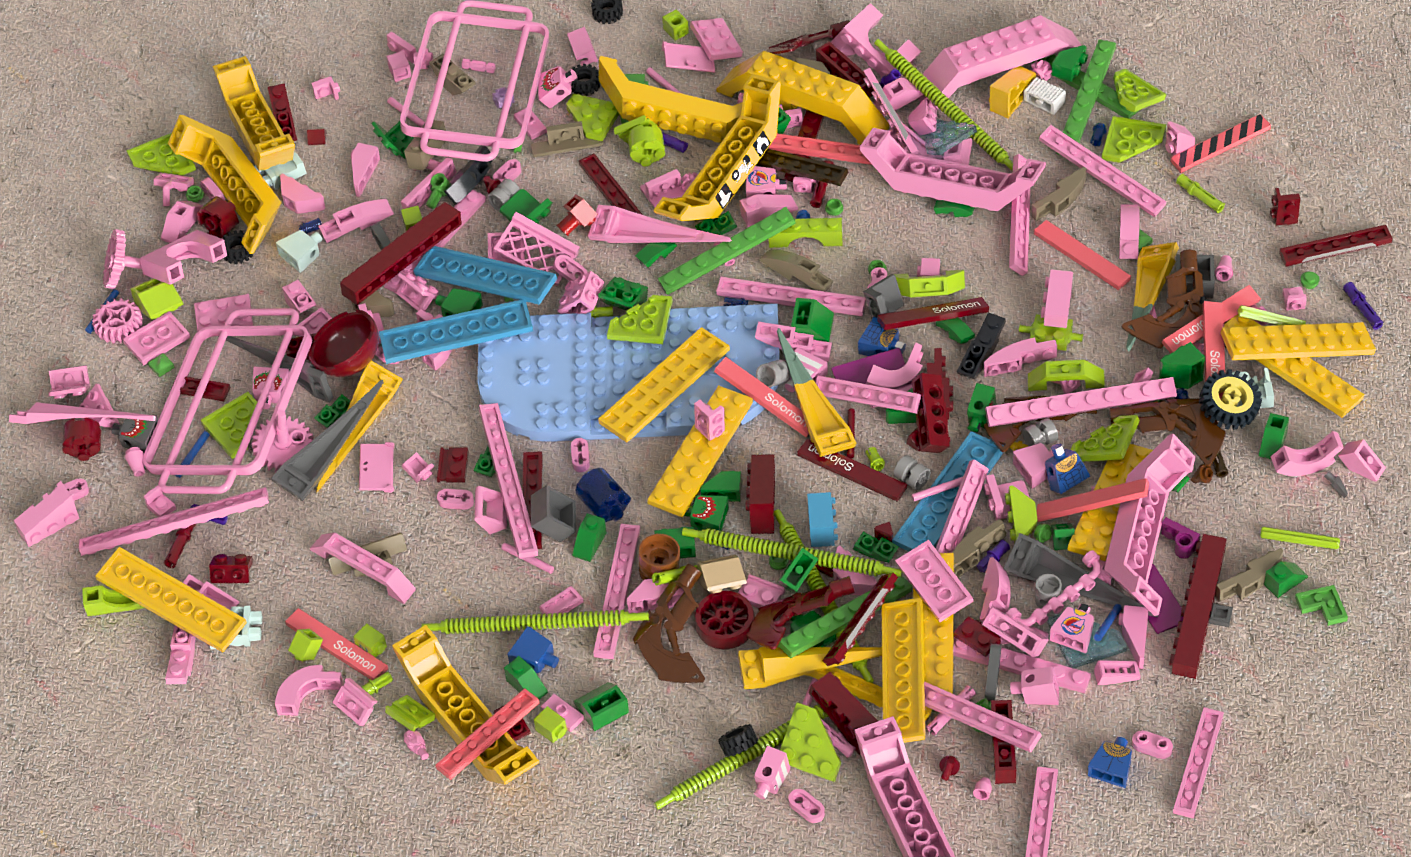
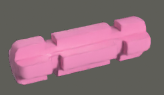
M466 58L462 61L463 69L469 70L471 68L474 71H487V73H494L496 69L495 64L490 62L486 64L484 61H471V59Z

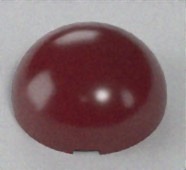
M357 309L356 312L348 313L345 311L326 322L313 337L315 341L312 348L309 349V359L316 369L329 376L345 377L360 372L372 361L378 348L379 333L375 321L367 312Z

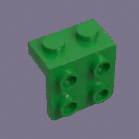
M373 121L371 123L374 127L373 132L379 138L382 137V144L387 149L391 147L390 150L396 156L400 155L406 159L404 151L414 137L402 132L400 121L388 132Z
M520 189L501 206L500 213L510 222L515 212L539 224L542 218L545 219L551 213L550 208L553 202L547 198L542 203H539L525 189Z

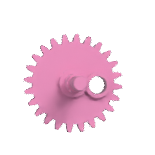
M114 229L113 233H111V238H109L108 249L104 259L105 264L103 266V284L105 288H116L119 275H121L124 266L142 269L140 258L125 256L126 234H124L125 231Z
M279 410L277 413V432L263 466L267 465L268 471L275 468V473L283 463L313 441V433H310V428H305L304 422L298 424V418L291 421V416H289L286 420L284 410ZM268 419L266 420V426L260 424V430L256 429L255 436L252 437V449L255 456L270 423Z

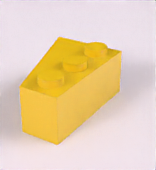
M1018 66L990 85V111L1009 118L1024 100V90L1036 78V73Z

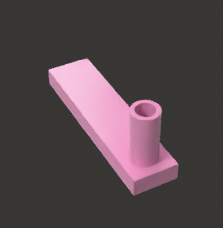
M448 157L443 162L430 159L427 169L432 170V172L401 201L403 209L419 206L420 208L428 201L432 193L431 178L435 174L442 173L450 180L457 173L453 160Z

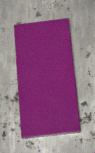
M896 348L831 367L835 379L866 384L873 365L886 370H898L905 365L900 348Z
M1152 564L1147 584L1162 598L1159 617L1156 618L1148 615V621L1156 634H1160L1177 627L1178 622L1183 621V617H1181L1182 607L1156 566Z

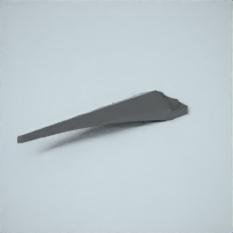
M227 336L226 341L273 365L277 352L232 336ZM284 355L280 368L289 369L290 372L295 358ZM304 362L297 383L314 397L330 403L334 397L326 374L316 369L312 364Z
M380 380L324 432L283 463L273 475L272 481L303 502L312 489L316 488L384 384V381Z
M1021 533L1003 568L1005 571L1036 582L1043 574H1054L1061 580L1062 590L1069 585L1073 586L1084 574H1089V572L1049 547ZM1099 578L1094 580L1095 586L1091 590L1086 591L1085 588H1082L1078 591L1081 596L1111 605L1120 604L1122 608H1124V605L1144 607ZM1148 611L1149 616H1153L1156 618L1159 617L1158 615L1154 616L1150 611Z

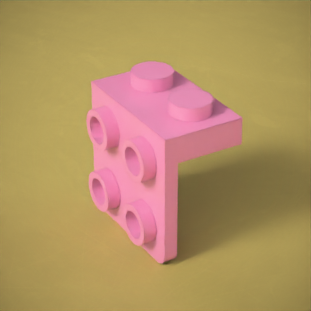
M87 365L49 371L52 390L48 394L49 396H54V399L64 398L69 393H72L73 396L83 395L90 388Z
M994 474L986 476V484H983L984 493L986 496L988 495L989 509L993 511L995 520L1007 518V511H1010L1009 505L1005 503V493H1008L1009 486L1016 487L1029 497L1024 481L997 485Z

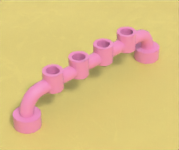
M1094 550L1089 551L1083 557L1082 562L1088 568L1093 567V571L1081 576L1079 581L1073 586L1069 585L1058 597L1051 598L1043 608L1036 609L1029 618L1021 619L1022 614L1015 607L1008 610L1006 614L1028 627L1036 622L1039 625H1043L1048 620L1047 614L1053 611L1055 614L1061 612L1064 608L1062 604L1068 599L1070 602H1074L1080 596L1078 591L1082 588L1089 591L1095 586L1094 580L1101 572L1100 556Z

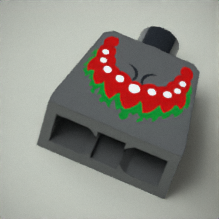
M155 415V421L125 418L123 424H113L112 434L119 436L123 447L128 449L139 447L144 454L158 422V417Z

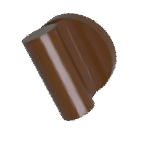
M1201 464L1192 476L1191 481L1195 484L1198 482L1209 483L1213 477L1212 468Z

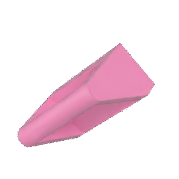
M477 486L475 491V521L490 535L507 529L505 506L501 492ZM483 499L487 502L486 516L482 515Z

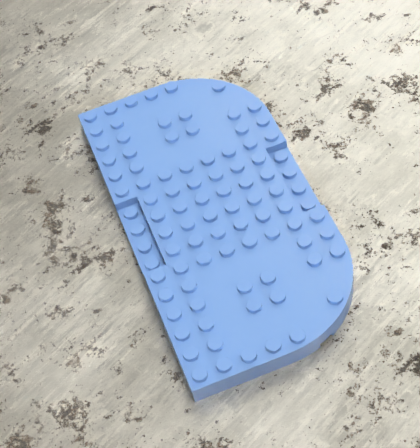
M778 304L671 309L663 344L607 339L610 320L621 316L594 318L591 316V313L531 315L532 332L479 343L477 377L483 405L498 403L505 430L516 436L520 434L529 437L530 440L549 442L573 441L576 438H583L585 440L619 438L618 436L599 424L598 418L702 327L728 344L730 351L633 438L688 435L695 424L694 403L701 400L707 404L718 385L746 395L714 372L715 368L725 357L755 378L757 368L760 365L780 359L778 347H773L755 339L758 322L779 325ZM778 385L770 388L773 391H775L778 388ZM753 400L751 407L740 424L744 425L751 421L765 408Z

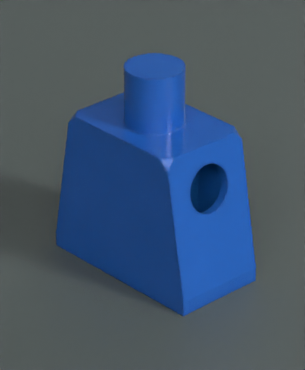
M527 626L507 654L509 663L520 656L536 673H540L545 665L555 668L559 662V657L553 655L552 642L529 626Z

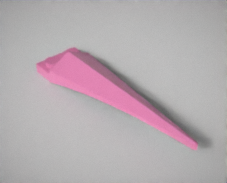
M598 205L596 210L598 215L595 217L596 220L592 223L588 234L590 240L607 241L608 243L732 241L727 236L679 226L608 205Z
M36 402L26 411H17V414H10L9 422L30 424L57 419L86 417L155 421V415Z

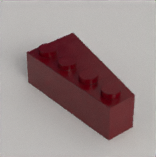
M775 454L751 455V462L747 463V473L750 474L747 475V486L750 487H746V511H750L751 534H774Z
M829 672L810 686L808 693L846 740L856 748L855 751L858 755H860L861 752L855 735V729L878 722V720L850 693L837 676Z

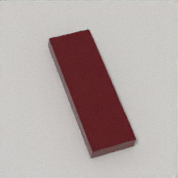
M186 376L184 378L186 382L183 388H180V392L182 395L194 396L201 379ZM209 380L202 398L225 402L231 388L230 384Z

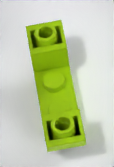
M964 270L945 271L946 275L909 277L908 273L893 274L896 277L901 296L949 295L965 289Z
M1086 360L1046 361L1028 373V391L1047 390V381L1085 380L1086 389L1105 388V374L1103 369Z

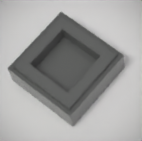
M1213 603L1209 624L1229 627L1233 607Z

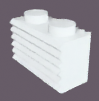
M1036 77L1024 90V101L1053 115L1065 104V90L1052 84L1050 85L1046 80Z

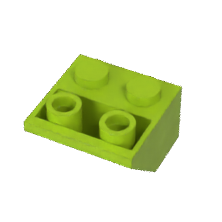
M154 278L130 288L134 303L150 319L159 318L162 314L175 311L178 307L184 305L173 284L169 285Z

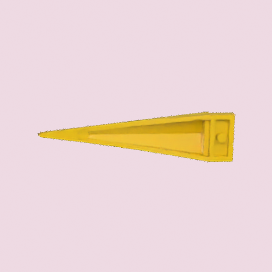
M373 361L366 366L359 378L347 411L380 380H383L384 384L321 478L316 492L321 489L392 399L403 380Z
M759 647V649L741 650L738 651V660L743 688H765L820 670L882 656V647H852L845 654L846 658L843 662L827 666L822 660L831 647H811L793 658H790L780 647L774 650L766 647Z

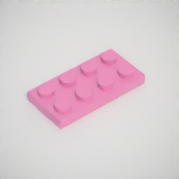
M929 540L895 560L898 568L939 622L973 602V597Z

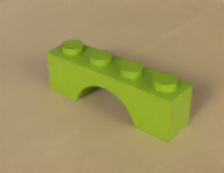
M842 218L795 219L796 224L769 238V248L788 247L793 240L802 237L817 239L823 246H843Z
M102 585L82 588L83 606L87 616L145 608L119 592L105 588Z

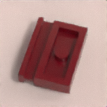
M468 447L440 448L437 472L438 483H441V481H446V483H465L469 456Z

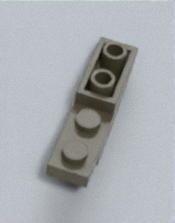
M1082 167L1066 178L1060 179L1056 183V191L1049 193L1046 197L1032 204V218L1038 221L1049 213L1056 217L1066 210L1077 199L1084 188L1087 168Z
M768 250L759 260L788 280L796 277L814 290L826 292L832 286L833 280L819 272L820 265L801 255L783 250Z
M1000 519L985 529L977 526L956 546L952 553H954V574L957 578H960L964 573L978 565L981 561L980 554L986 552L990 547L1006 537L1005 526Z
M1282 548L1269 551L1260 558L1250 560L1246 565V572H1240L1235 577L1220 581L1216 585L1215 597L1221 602L1236 594L1242 600L1263 587L1266 571L1282 561Z

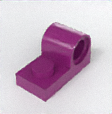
M1167 517L1162 521L1161 534L1167 539L1175 541L1174 553L1176 556L1182 559L1192 556L1196 551L1197 542L1200 541V534Z

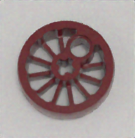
M722 591L706 596L698 604L699 607L695 612V627L700 639L705 644L715 649L728 650L741 646L749 639L747 633L751 630L755 615L751 603L743 595L733 591Z

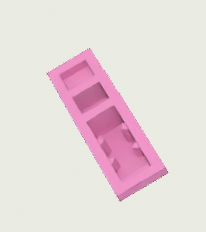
M758 322L755 339L782 350L777 335L779 328L794 351L798 347L829 362L832 348L831 342L813 340L814 335L795 332L796 327Z

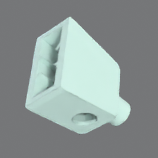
M299 230L277 241L276 246L278 254L301 273L319 256L318 243L323 239L318 232L309 236L303 230Z

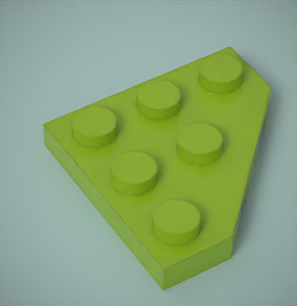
M1122 69L1114 74L1113 81L1119 103L1126 107L1128 111L1136 112L1165 100L1166 93L1129 70Z
M572 94L566 103L567 111L569 114H572L573 120L575 122L582 121L583 134L588 139L603 141L619 116L612 101Z
M1113 116L1103 149L1102 159L1120 163L1162 143L1166 124Z
M172 133L126 150L133 166L137 168L180 176L196 170L192 160L180 154H175L168 145Z
M652 295L648 298L647 302L635 305L619 318L611 319L607 339L663 344L673 302L672 296Z
M249 392L244 393L200 420L202 426L231 459L235 458L257 404V401Z
M1137 415L1119 416L1113 420L1114 423L1106 428L1102 426L1090 433L1091 437L1081 442V440L1073 443L1070 450L1075 451L1082 462L1124 459L1140 420Z
M797 702L780 751L787 754L790 766L835 782L841 760L833 747V742L823 725L821 716L817 709Z

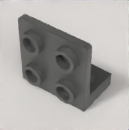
M893 274L863 291L872 319L873 317L877 318L880 314L892 313L904 305L896 277Z

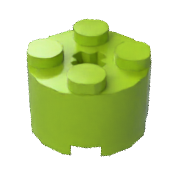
M643 124L629 131L628 146L630 157L643 167H648L651 163L659 161L665 156L662 131L653 124H651L652 127H643Z

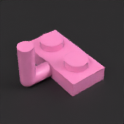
M162 172L154 178V185L163 188V206H170V189L187 191L189 187L194 185V178Z

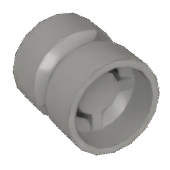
M505 179L488 195V201L495 210L500 212L501 206L512 198L520 188L514 181Z
M781 359L762 364L756 371V378L769 388L786 383L791 377L786 361Z
M1045 418L1037 422L1036 425H1030L1022 430L1023 439L1028 446L1039 443L1048 445L1058 440L1059 437L1054 423L1049 418Z
M909 455L902 457L894 469V476L902 482H906L908 486L915 490H920L927 483L931 474L929 468L923 464H918L917 460Z
M1043 574L1036 580L1035 602L1040 609L1047 605L1051 598L1058 597L1061 594V580L1054 574Z

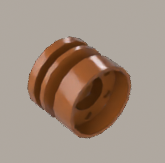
M653 534L642 540L639 546V575L642 580L652 579L654 573L679 569L680 547L674 538L666 534Z

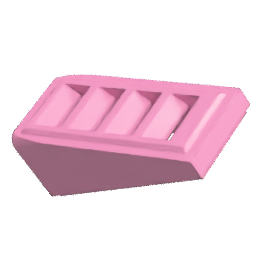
M1097 661L1094 668L1097 685L1135 681L1141 678L1136 661Z

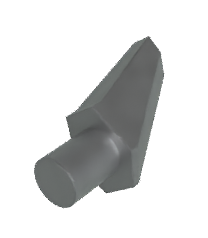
M1328 471L1324 477L1345 498L1348 492L1339 476L1336 477Z

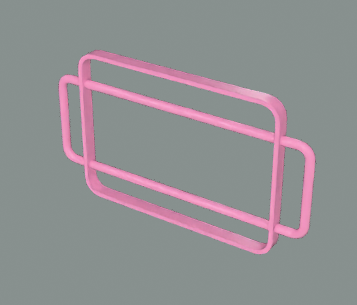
M476 0L461 2L456 12L438 11L430 15L400 116L402 132L411 137L421 138L420 148L426 154L476 161H491L496 158L499 148L514 149L522 145L549 43L548 28L541 23L532 22L533 14L527 7ZM466 7L523 13L526 15L525 21L464 14L463 11ZM439 21L453 22L424 128L409 126L405 121L432 26ZM460 23L522 31L495 137L431 129ZM529 32L540 33L544 36V41L521 132L516 138H502ZM428 139L490 146L492 150L489 154H478L431 148L427 146Z
M292 308L237 309L228 315L224 326L205 327L195 334L142 459L144 466L151 474L161 475L158 486L161 487L163 493L221 494L231 488L236 475H251L262 468L277 432V413L279 410L285 411L312 344V337L307 328L297 325L299 320L298 311ZM239 316H292L289 325L232 326L233 321ZM284 335L233 464L174 465L227 336ZM292 335H303L304 338L258 453L251 463L240 465ZM219 336L166 465H151L181 394L180 388H183L186 382L184 378L188 377L201 344L209 337ZM169 475H228L225 483L221 486H166Z

